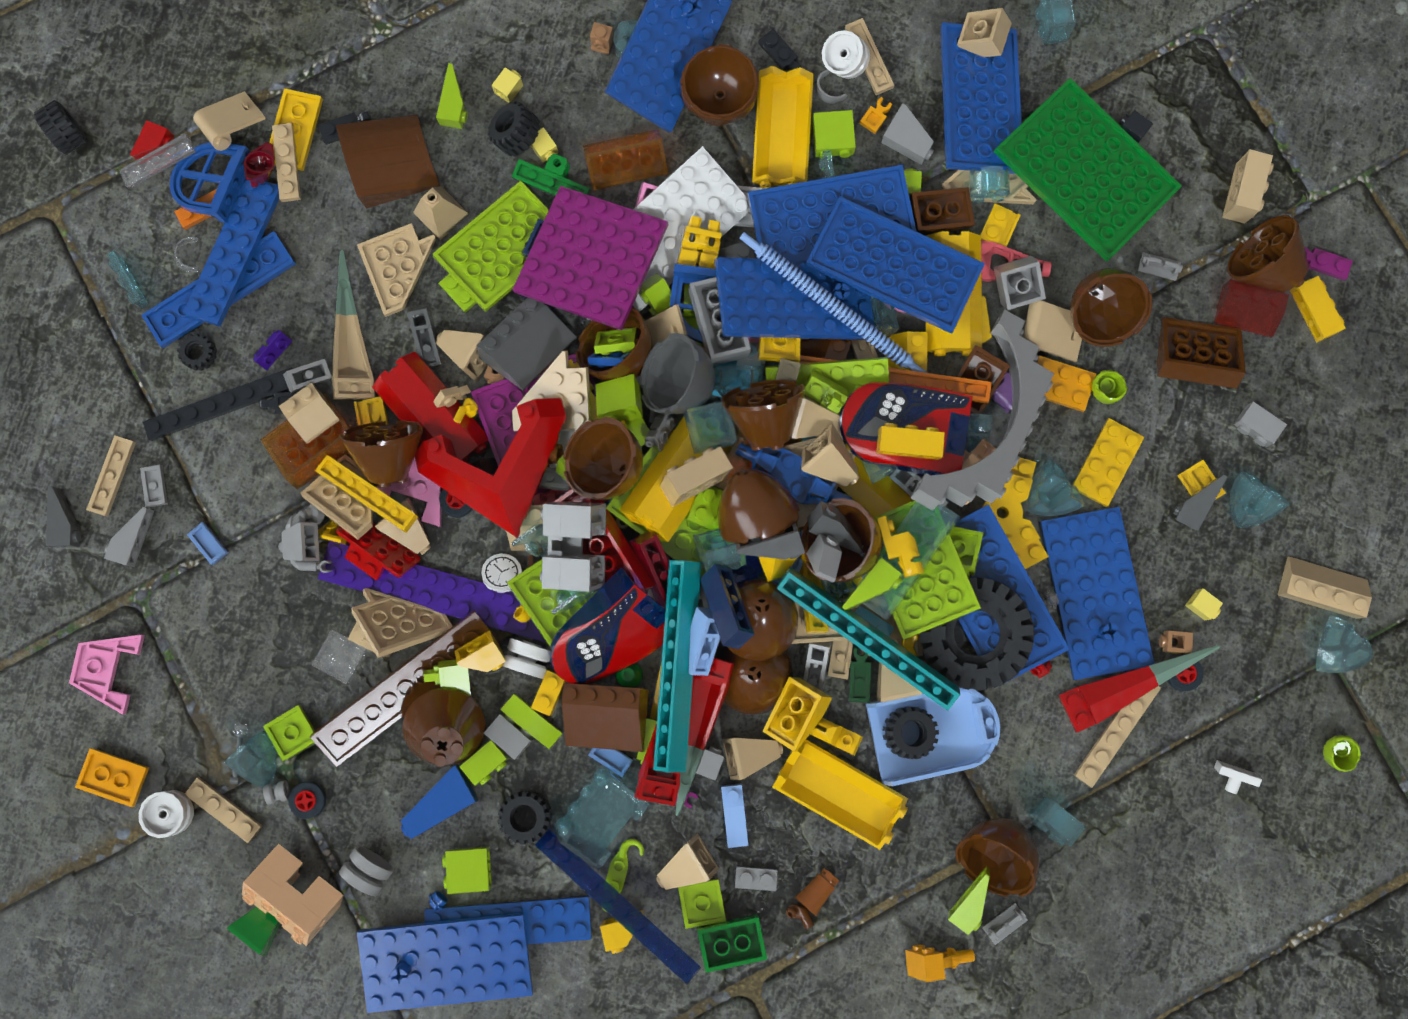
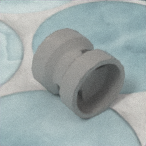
M279 781L275 785L272 783L264 785L263 795L265 802L269 805L276 803L277 800H289L290 788L287 781Z

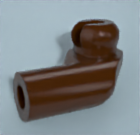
M796 904L788 906L786 910L788 918L801 919L805 929L814 926L810 914L805 907Z

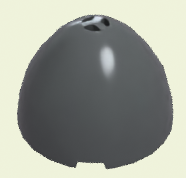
M680 333L669 334L668 338L664 341H658L649 352L642 368L640 384L643 385L644 395L641 397L651 411L662 414H684L704 404L711 397L716 384L714 367L706 351L693 339Z

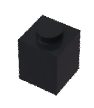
M1136 110L1130 116L1126 114L1119 123L1137 143L1140 142L1153 125L1151 121Z

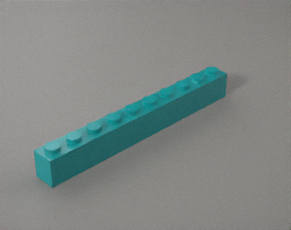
M669 560L653 768L656 771L668 773L686 772L693 675L689 674L690 629L696 607H698L701 577V563Z
M789 567L778 582L777 589L947 711L961 695L957 685L852 610H844L841 602L792 567Z

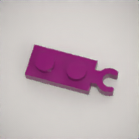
M1305 247L1308 264L1310 265L1309 269L1343 281L1348 278L1353 260L1317 248L1310 252Z

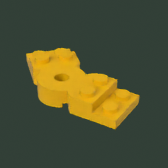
M1020 458L1016 466L1011 469L1013 472L1011 479L1004 485L1006 488L1004 495L1000 499L996 498L992 504L984 501L981 508L989 504L1022 565L1027 569L1049 556L1039 541L1040 537L1031 521L1022 518L1023 509L1021 503L1028 499L1037 462ZM1000 508L1005 511V518L998 517L997 509Z

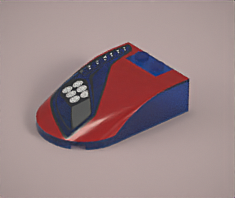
M889 382L868 383L851 393L841 408L839 418L841 436L856 457L871 464L922 475L927 473L931 476L962 470L973 396L909 384ZM885 423L897 424L898 428H905L906 425L918 426V430H926L928 427L938 428L939 432H945L943 457L935 460L876 454L878 429L884 426Z
M620 568L555 635L550 647L552 649L550 662L553 669L561 679L572 684L593 683L623 670L663 645L666 609L640 589L625 570Z

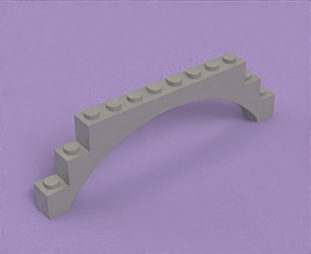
M1007 310L1001 313L990 332L991 335L995 336L1007 364L1010 365L1012 409L1006 432L997 448L975 465L948 474L931 476L925 473L917 483L911 499L932 511L938 504L941 506L946 498L963 507L968 501L972 502L976 495L991 504L996 498L1000 499L1006 491L1004 485L1009 482L1013 475L1011 469L1016 466L1020 459L1018 453L1024 449L1027 443L1025 438L1030 435L1034 427L1031 424L1035 422L1040 414L1038 408L1044 404L1047 398L1044 395L1053 385L1051 379L1054 373L1036 363L1039 357L1036 355L1039 346L1021 337L1025 331L1022 329L1025 321Z

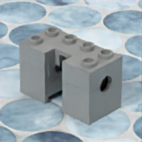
M558 501L543 504L541 518L543 520V536H548V556L542 557V571L540 573L542 588L590 592L604 587L605 555L583 554V538L591 539L592 536L606 535V503Z

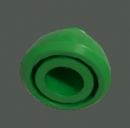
M634 663L616 672L615 679L621 687L635 688L643 679V670L638 663Z

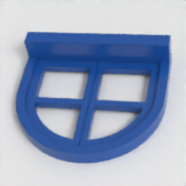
M210 142L192 148L180 158L172 171L170 192L174 200L187 211L214 216L219 222L227 223L245 181L244 160L251 153L246 146L231 144L227 149L220 151L216 150ZM216 153L231 155L223 176L208 174ZM209 154L202 172L187 170L198 158ZM183 178L198 180L190 199L186 198L183 194ZM204 181L220 183L211 204L195 201Z
M675 264L670 307L679 305L680 311L681 309L693 310L692 305L680 303L683 283L690 284L715 278L716 269ZM682 315L688 337L698 343H703L700 331L691 327Z

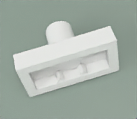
M1218 760L1215 763L1214 768L1217 772L1229 777L1225 790L1230 793L1237 794L1241 782L1257 787L1261 784L1262 779L1254 772Z

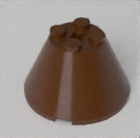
M1289 215L1271 218L1250 232L1252 236L1244 244L1242 242L1238 244L1228 261L1227 271L1233 279L1272 290L1278 294H1283L1293 287L1298 288L1305 282L1304 277L1310 267L1299 223Z
M766 380L750 383L751 387L740 390V387L734 388L722 396V406L749 442L752 450H761L771 447L772 450H778L783 448V444L791 438L805 388L803 384L798 386L794 380Z
M397 420V424L386 425V421L367 423L345 430L344 436L340 435V440L370 484H378L380 488L391 486V483L394 482L403 483L408 481V475L423 433V426L417 422Z
M443 688L433 689L418 696L408 707L403 720V736L408 748L419 759L437 767L454 765L471 757L482 744L486 728L483 711L471 696L460 690L454 691Z

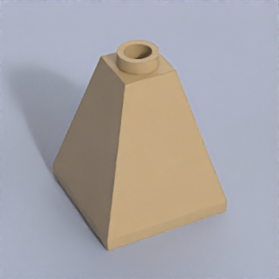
M442 186L432 187L420 199L413 212L439 240L445 237L468 215L465 209Z
M444 330L439 333L436 338V344L467 375L478 382L487 364L479 359L476 345L485 336L479 333Z
M804 395L791 438L819 436L831 424L835 426L839 433L840 430H843L842 416L840 413L836 414Z
M833 424L827 427L803 449L801 469L804 472L831 482H837V484L845 487L848 484L853 485L859 479L858 468Z
M409 498L401 503V505L417 515ZM419 517L407 533L384 518L375 526L379 531L416 554L420 552L423 555L431 548L429 538Z
M879 662L877 701L886 702L922 694L918 689Z
M722 739L730 780L745 779L777 760L783 754L782 744L776 740Z
M697 833L659 872L656 879L660 887L667 890L707 882L719 870V867Z

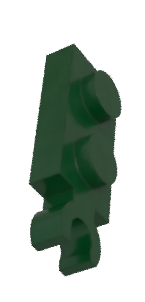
M855 646L853 654L857 660H851L849 702L870 703L871 661H865L869 654L865 652L863 655H860L857 652V646Z

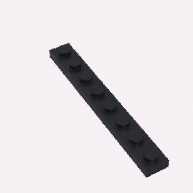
M293 368L282 370L143 421L148 440L154 441L255 404L262 399L274 397V393L287 392L289 389L283 374Z

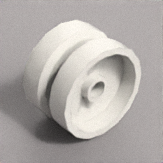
M838 31L829 36L824 43L822 60L825 67L837 76L846 79L856 78L868 67L870 49L867 43L853 32Z
M510 638L507 648L509 651L517 653L518 657L505 655L506 662L503 663V666L543 679L547 668L536 662L537 660L550 662L553 652L525 640L522 642Z
M177 790L157 792L148 796L141 804L139 823L148 835L156 838L177 835L185 831L191 824L194 816V806L190 798L184 795L183 792Z

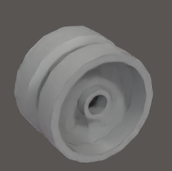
M355 846L349 855L352 862H345L339 870V875L357 890L376 897L384 887L381 880H388L394 869L390 863L373 851L362 846Z

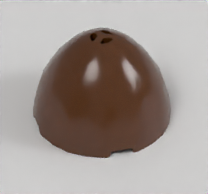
M1117 268L1100 269L1089 274L1078 284L1071 298V320L1076 332L1084 341L1099 347L1119 345L1131 335L1138 334L1148 321L1152 310V295L1144 281L1128 271Z
M632 307L623 326V329L637 328L636 345L630 354L616 366L598 368L597 365L588 364V357L595 353L594 344L597 332L617 330L616 328L591 320L579 337L580 346L579 350L575 353L580 368L588 367L591 376L603 381L634 374L636 378L641 376L644 362L652 349V337L648 325L639 311Z
M610 417L589 420L581 425L572 434L563 455L565 459V471L563 473L567 484L578 495L594 500L613 499L623 495L637 483L643 468L642 448L637 438L625 424Z
M744 469L732 476L721 494L718 505L719 533L725 541L731 543L745 544L748 543V539L757 537L765 540L792 526L799 518L798 511L800 509L791 492L777 478L762 470Z
M838 498L832 499V502L827 504L838 508L861 537L862 546L864 545L863 553L865 554V557H862L860 554L839 545L842 554L834 582H847L864 576L874 567L882 550V533L876 519L864 506L851 499ZM806 522L801 536L805 551L804 556L807 562L805 564L817 576L806 554L817 538V535L809 532L808 522Z
M751 579L737 584L754 631V635L740 649L728 647L741 658L765 661L781 655L790 647L796 637L798 611L795 602L777 589L778 584L772 581ZM769 605L768 611H765V606ZM755 606L760 607L761 612H759Z
M724 646L717 656L718 659L734 663L729 682L730 686L724 702L730 708L743 714L758 715L773 710L788 678L793 677L792 663L786 651L765 661L741 658ZM751 667H756L754 671H749ZM759 671H761L760 678L757 677ZM748 675H753L754 680L749 679Z
M1010 818L987 820L972 828L957 845L955 852L957 863L961 862L965 868V875L973 882L986 866L990 868L987 891L1004 897H1008L1010 894H1019V897H1023L1034 890L1039 873V854L1031 833L1020 822Z

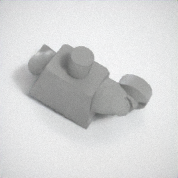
M312 504L307 509H304L303 512L300 511L297 514L291 515L285 530L281 533L282 542L279 543L278 547L280 552L283 553V559L290 560L291 564L298 570L317 571V569H320L323 573H329L333 570H327L325 565L333 563L332 561L317 563V561H320L318 524L323 521L324 513Z

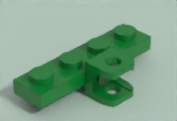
M552 154L549 157L544 169L519 159L511 176L517 181H522L553 196H556L560 186L587 195L591 191L588 187L566 179L570 170V164L566 158L557 154Z

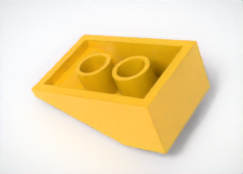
M789 677L762 732L792 751L797 752L824 716L832 697L801 678Z

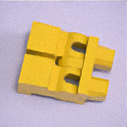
M691 216L688 226L684 229L676 264L696 266L697 264V267L715 269V259L718 257L722 233H719L720 222L709 220L707 230L700 229L702 218Z

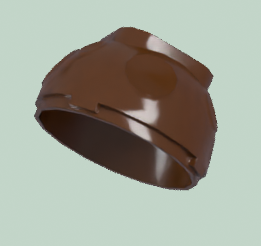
M723 44L711 46L696 53L685 65L681 76L682 99L688 110L707 124L721 126L743 119L755 105L759 88L758 72L752 61L738 49L732 48L731 45ZM722 94L723 97L718 98L717 95Z

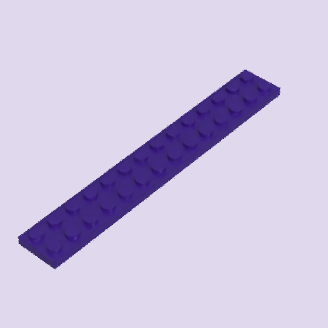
M333 541L328 543L323 561H332L333 563H327L325 568L333 571L329 573L320 571L319 580L359 591L368 588L463 619L475 610L489 627L546 642L531 618L529 621L522 623L513 617L515 610L521 604L512 591L498 593L488 589L484 583L420 565H415L400 578L385 569L381 578L376 581L344 558L349 546ZM582 633L573 637L569 643L568 649H572V645L574 643L573 650H575L576 643L579 639L577 637L582 635L589 636L590 634Z

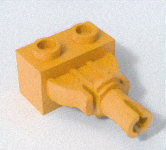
M913 945V949L905 950L908 976L924 982L944 980L945 968L955 969L960 963L975 961V954L972 949L956 951L950 947L945 952H938L932 947L925 948V945Z

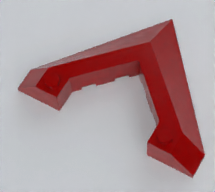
M561 398L533 399L516 406L521 426L494 476L456 458L452 441L443 435L423 441L415 454L418 472L518 538L522 522L528 515L534 494L536 495L548 466L547 461L551 451H554L559 439L558 434L562 424L564 425L567 419Z

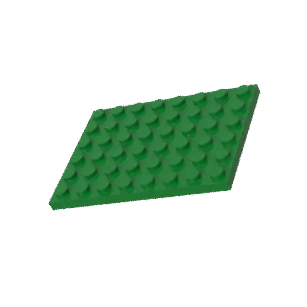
M1071 78L993 151L1106 262L1182 187Z

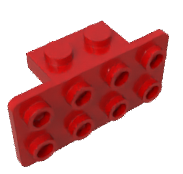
M375 523L358 540L339 526L336 533L350 543L344 558L376 581L381 578L385 569L400 578L420 562L421 557L379 531L375 527Z

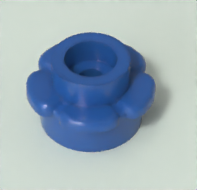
M436 890L433 894H429V904L435 910L445 908L448 900L443 893Z

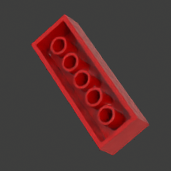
M572 489L554 501L604 503L602 500L582 497ZM606 509V535L592 536L591 539L583 538V554L605 555V586L601 587L600 590L612 607L634 585L645 592L653 587L654 584L612 515ZM635 590L632 592V597L636 595ZM630 595L627 596V602L629 603V601H632L633 599H630ZM622 601V604H620V605H621V606H622V605L625 606V604H626L625 601H624V602Z

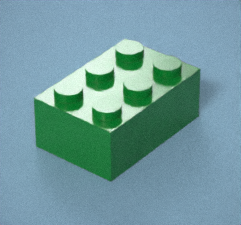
M758 914L697 927L706 973L767 960Z

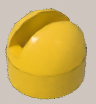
M520 605L515 610L513 617L517 621L524 623L529 621L530 617L522 605Z

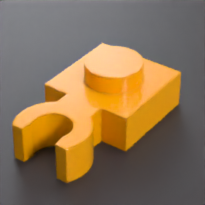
M882 97L878 99L876 109L870 106L859 123L874 134L877 133L885 122L887 116L884 114L890 111L892 105L889 103L887 107H882Z

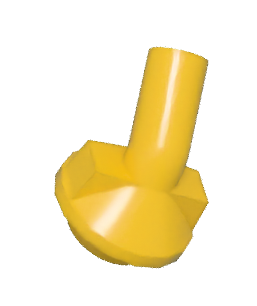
M466 398L453 420L461 423L465 414L470 418L475 417L478 410L476 402L471 398Z

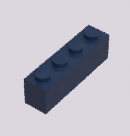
M715 563L700 580L722 645L740 649L754 635V631L731 568Z

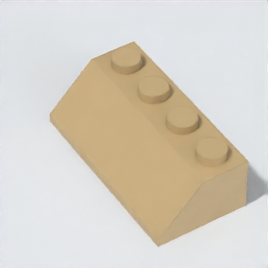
M1287 557L1278 592L1279 596L1355 619L1367 618L1372 599L1368 580L1293 557Z

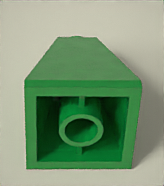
M255 907L229 925L227 930L257 954L265 957L268 954L280 922L268 912L265 914L258 907Z

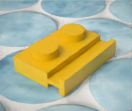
M994 204L980 234L981 240L995 242L1007 247L1021 215Z
M381 397L354 402L358 426L386 421V425H389L385 402Z
M1204 460L1177 475L1191 496L1216 479ZM1221 488L1216 499L1226 494L1223 488Z

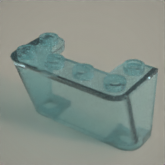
M607 768L598 769L593 775L592 782L581 790V796L576 802L574 801L570 804L566 815L556 822L554 826L556 829L555 834L563 846L599 871L611 855L607 848L631 816L638 821L650 804L648 801L636 799V791Z

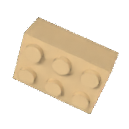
M1249 149L1236 163L1222 218L1245 224L1251 218H1254L1257 212L1262 210L1264 206L1263 194L1266 193L1269 186L1267 178L1274 166L1271 163L1273 155Z
M721 446L716 449L711 447L702 453L703 456L697 459L695 456L684 462L685 465L679 468L674 466L666 471L667 474L663 477L660 487L672 507L726 479L733 467Z

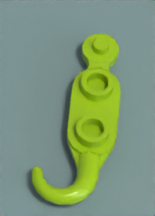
M636 839L624 841L620 846L619 852L610 863L604 887L607 897L602 902V909L605 912L615 910V896L619 895L623 889L628 871V848L635 845L639 848L640 855L643 856L644 854L643 845Z

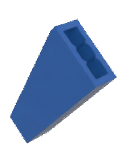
M460 765L452 767L401 820V829L406 837L409 836L410 839H413L479 801L464 772L459 767Z

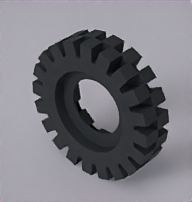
M974 577L969 578L981 606V609L976 611L990 614L998 623L1000 638L997 646L988 654L981 656L965 653L957 645L954 637V628L959 618L920 633V643H922V651L926 660L928 659L931 664L930 666L934 670L958 685L959 688L967 690L976 689L977 691L1004 685L1005 682L1018 675L1032 652L1034 625L1028 607L1015 591L996 580Z

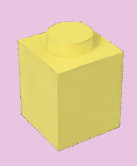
M507 68L503 69L492 84L494 93L507 102H512L523 87L521 75L512 69L510 71Z
M543 127L538 131L539 134L531 145L542 163L548 161L552 154L559 153L556 144Z
M1202 588L1195 591L1185 606L1203 620H1211L1220 614L1221 609L1219 608L1223 603Z

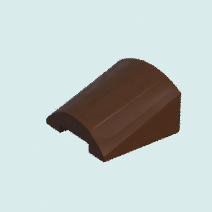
M418 114L336 125L340 145L355 192L366 209L440 186Z

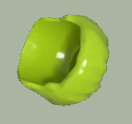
M1101 371L1092 381L1093 396L1103 404H1114L1126 394L1125 378L1117 371Z
M1348 735L1334 736L1326 741L1323 747L1324 760L1331 767L1339 771L1348 772L1354 770L1361 757L1360 746Z

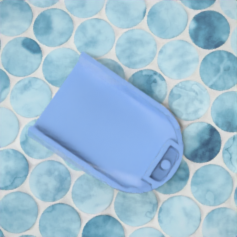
M959 688L961 695L948 711L923 693L886 702L866 703L882 784L896 786L975 768L984 763L990 757L995 745L998 744L1000 736L999 717L993 704L987 697H984L975 689L967 690ZM919 707V709L926 710L927 714H931L934 717L932 720L936 721L938 725L935 727V730H939V735L935 736L938 742L933 744L934 750L928 751L929 755L926 757L921 756L920 759L902 758L897 754H893L891 748H887L885 745L887 743L886 740H883L885 731H882L883 726L886 727L887 724L885 723L886 718L891 717L889 715L891 712H896L898 708ZM912 720L907 721L901 731L902 738L907 745L914 744L919 738V727Z

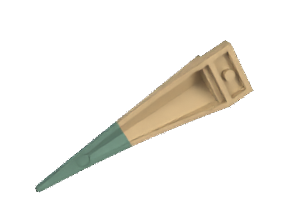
M341 250L339 255L331 378L333 399L375 398L374 389L372 388L374 378L359 325L344 251Z

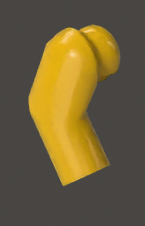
M920 633L902 640L903 647L915 656L918 655L914 645L918 638H920Z

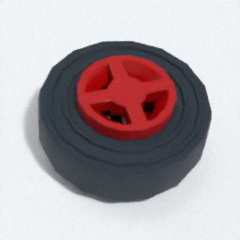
M443 489L439 497L440 507L450 517H464L473 510V508Z
M1196 662L1182 671V673L1180 672L1167 680V682L1175 690L1181 692L1192 691L1202 682L1204 677L1203 668L1199 662Z
M303 782L292 789L288 805L295 816L302 819H311L318 816L324 810L326 794L319 784Z

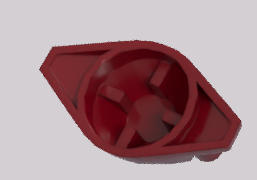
M264 143L249 153L244 160L245 178L250 181L252 187L264 184L273 172L275 165L273 144Z

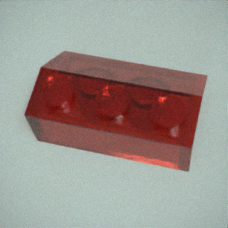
M1230 279L1222 286L1214 323L1272 338L1285 314L1289 294Z

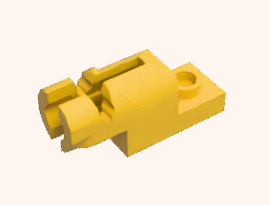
M886 516L877 518L888 558L890 560L899 558L897 562L904 577L907 578L924 573L922 563L913 562L915 558L920 556L915 538L909 532L893 536L892 533L895 532L893 521L888 520Z
M824 718L819 721L810 733V735L854 756L863 738Z

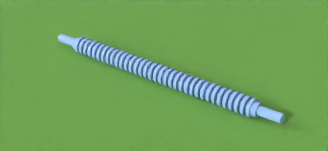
M745 232L742 233L739 239L755 250L754 253L757 254V258L763 256L762 262L767 259L766 265L771 262L770 268L775 266L774 271L780 269L778 274L781 275L783 273V278L788 275L787 281L792 279L791 284L797 282L795 287L798 288L800 286V291L805 288L804 294L808 293V297L813 295V301L816 300L817 304L821 302V307L826 305L824 307L825 310L829 309L828 312L830 314L833 312V316H837L838 320L841 319L842 323L846 322L845 325L849 326L851 330L854 328L853 331L855 333L858 332L859 336L862 335L863 339L866 338V341L874 345L876 349L879 347L878 350L888 358L891 357V360L899 364L901 368L904 367L912 371L928 373L913 362L910 353L907 354V351L899 347L898 344L894 345L895 342L893 340L890 341L889 337L886 338L885 334L882 335L881 331L878 332V329L874 328L872 324L869 326L870 323L868 321L865 322L866 320L864 318L861 319L860 315L857 316L856 312L852 313L853 310L849 309L847 305L844 307L845 304L843 302L840 303L841 300H836L835 296L831 298L832 294H827L828 291L826 289L823 291L824 287H819L820 284L816 283L814 285V280L809 282L811 277L808 276L806 278L807 274L805 273L801 276L803 271L799 270L797 272L798 267L792 269L794 264L791 263L788 266L790 263L788 260L784 263L785 257H782L780 260L781 254L775 256L777 251L774 250L771 253L773 250L771 247L767 250L768 244H759Z

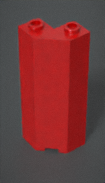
M415 351L400 357L395 362L397 366L392 368L390 372L385 370L379 375L372 386L400 420L417 422L423 426L420 444L423 441L443 435L452 441L455 457L464 462L476 453L478 455L482 454L488 448L486 445L489 440L486 432L473 417L470 418L465 414L461 423L453 420L459 407L462 406L458 400L450 407H436L433 401L440 390L447 388Z

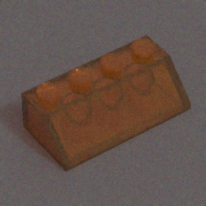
M659 129L583 145L593 190L669 174Z

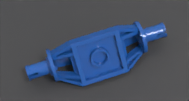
M742 442L738 446L740 449L737 448L736 455L751 461V468L762 470L757 466L758 464L768 471V474L782 482L795 500L801 504H819L820 501L827 503L832 499L838 498L852 499V497L835 490L837 482H831L804 472L801 469L802 457L786 449L772 450L771 448H763L761 450H752L751 447ZM811 493H812V494H815V495H818V496H821V497H824L825 499H822V498H819V497H816V496H812Z

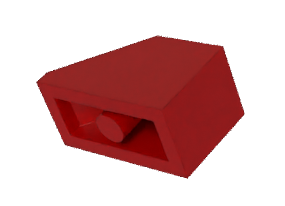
M146 120L130 155L140 163L163 155L173 145L174 135L167 128Z

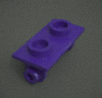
M279 329L276 332L274 331L266 341L268 346L262 345L254 354L253 360L265 370H268L290 345L292 340Z

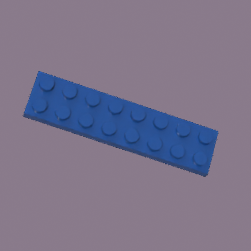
M245 178L227 223H224L183 314L221 327L279 201L278 185L265 182L264 184H259L258 187H252L250 181Z
M275 231L260 240L231 305L296 265ZM198 279L141 315L160 347H167L204 323L183 314Z
M589 896L450 906L438 910L434 908L424 909L425 923L524 912L527 944L592 939Z

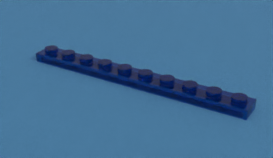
M550 830L535 844L536 848L686 985L701 969L700 965Z

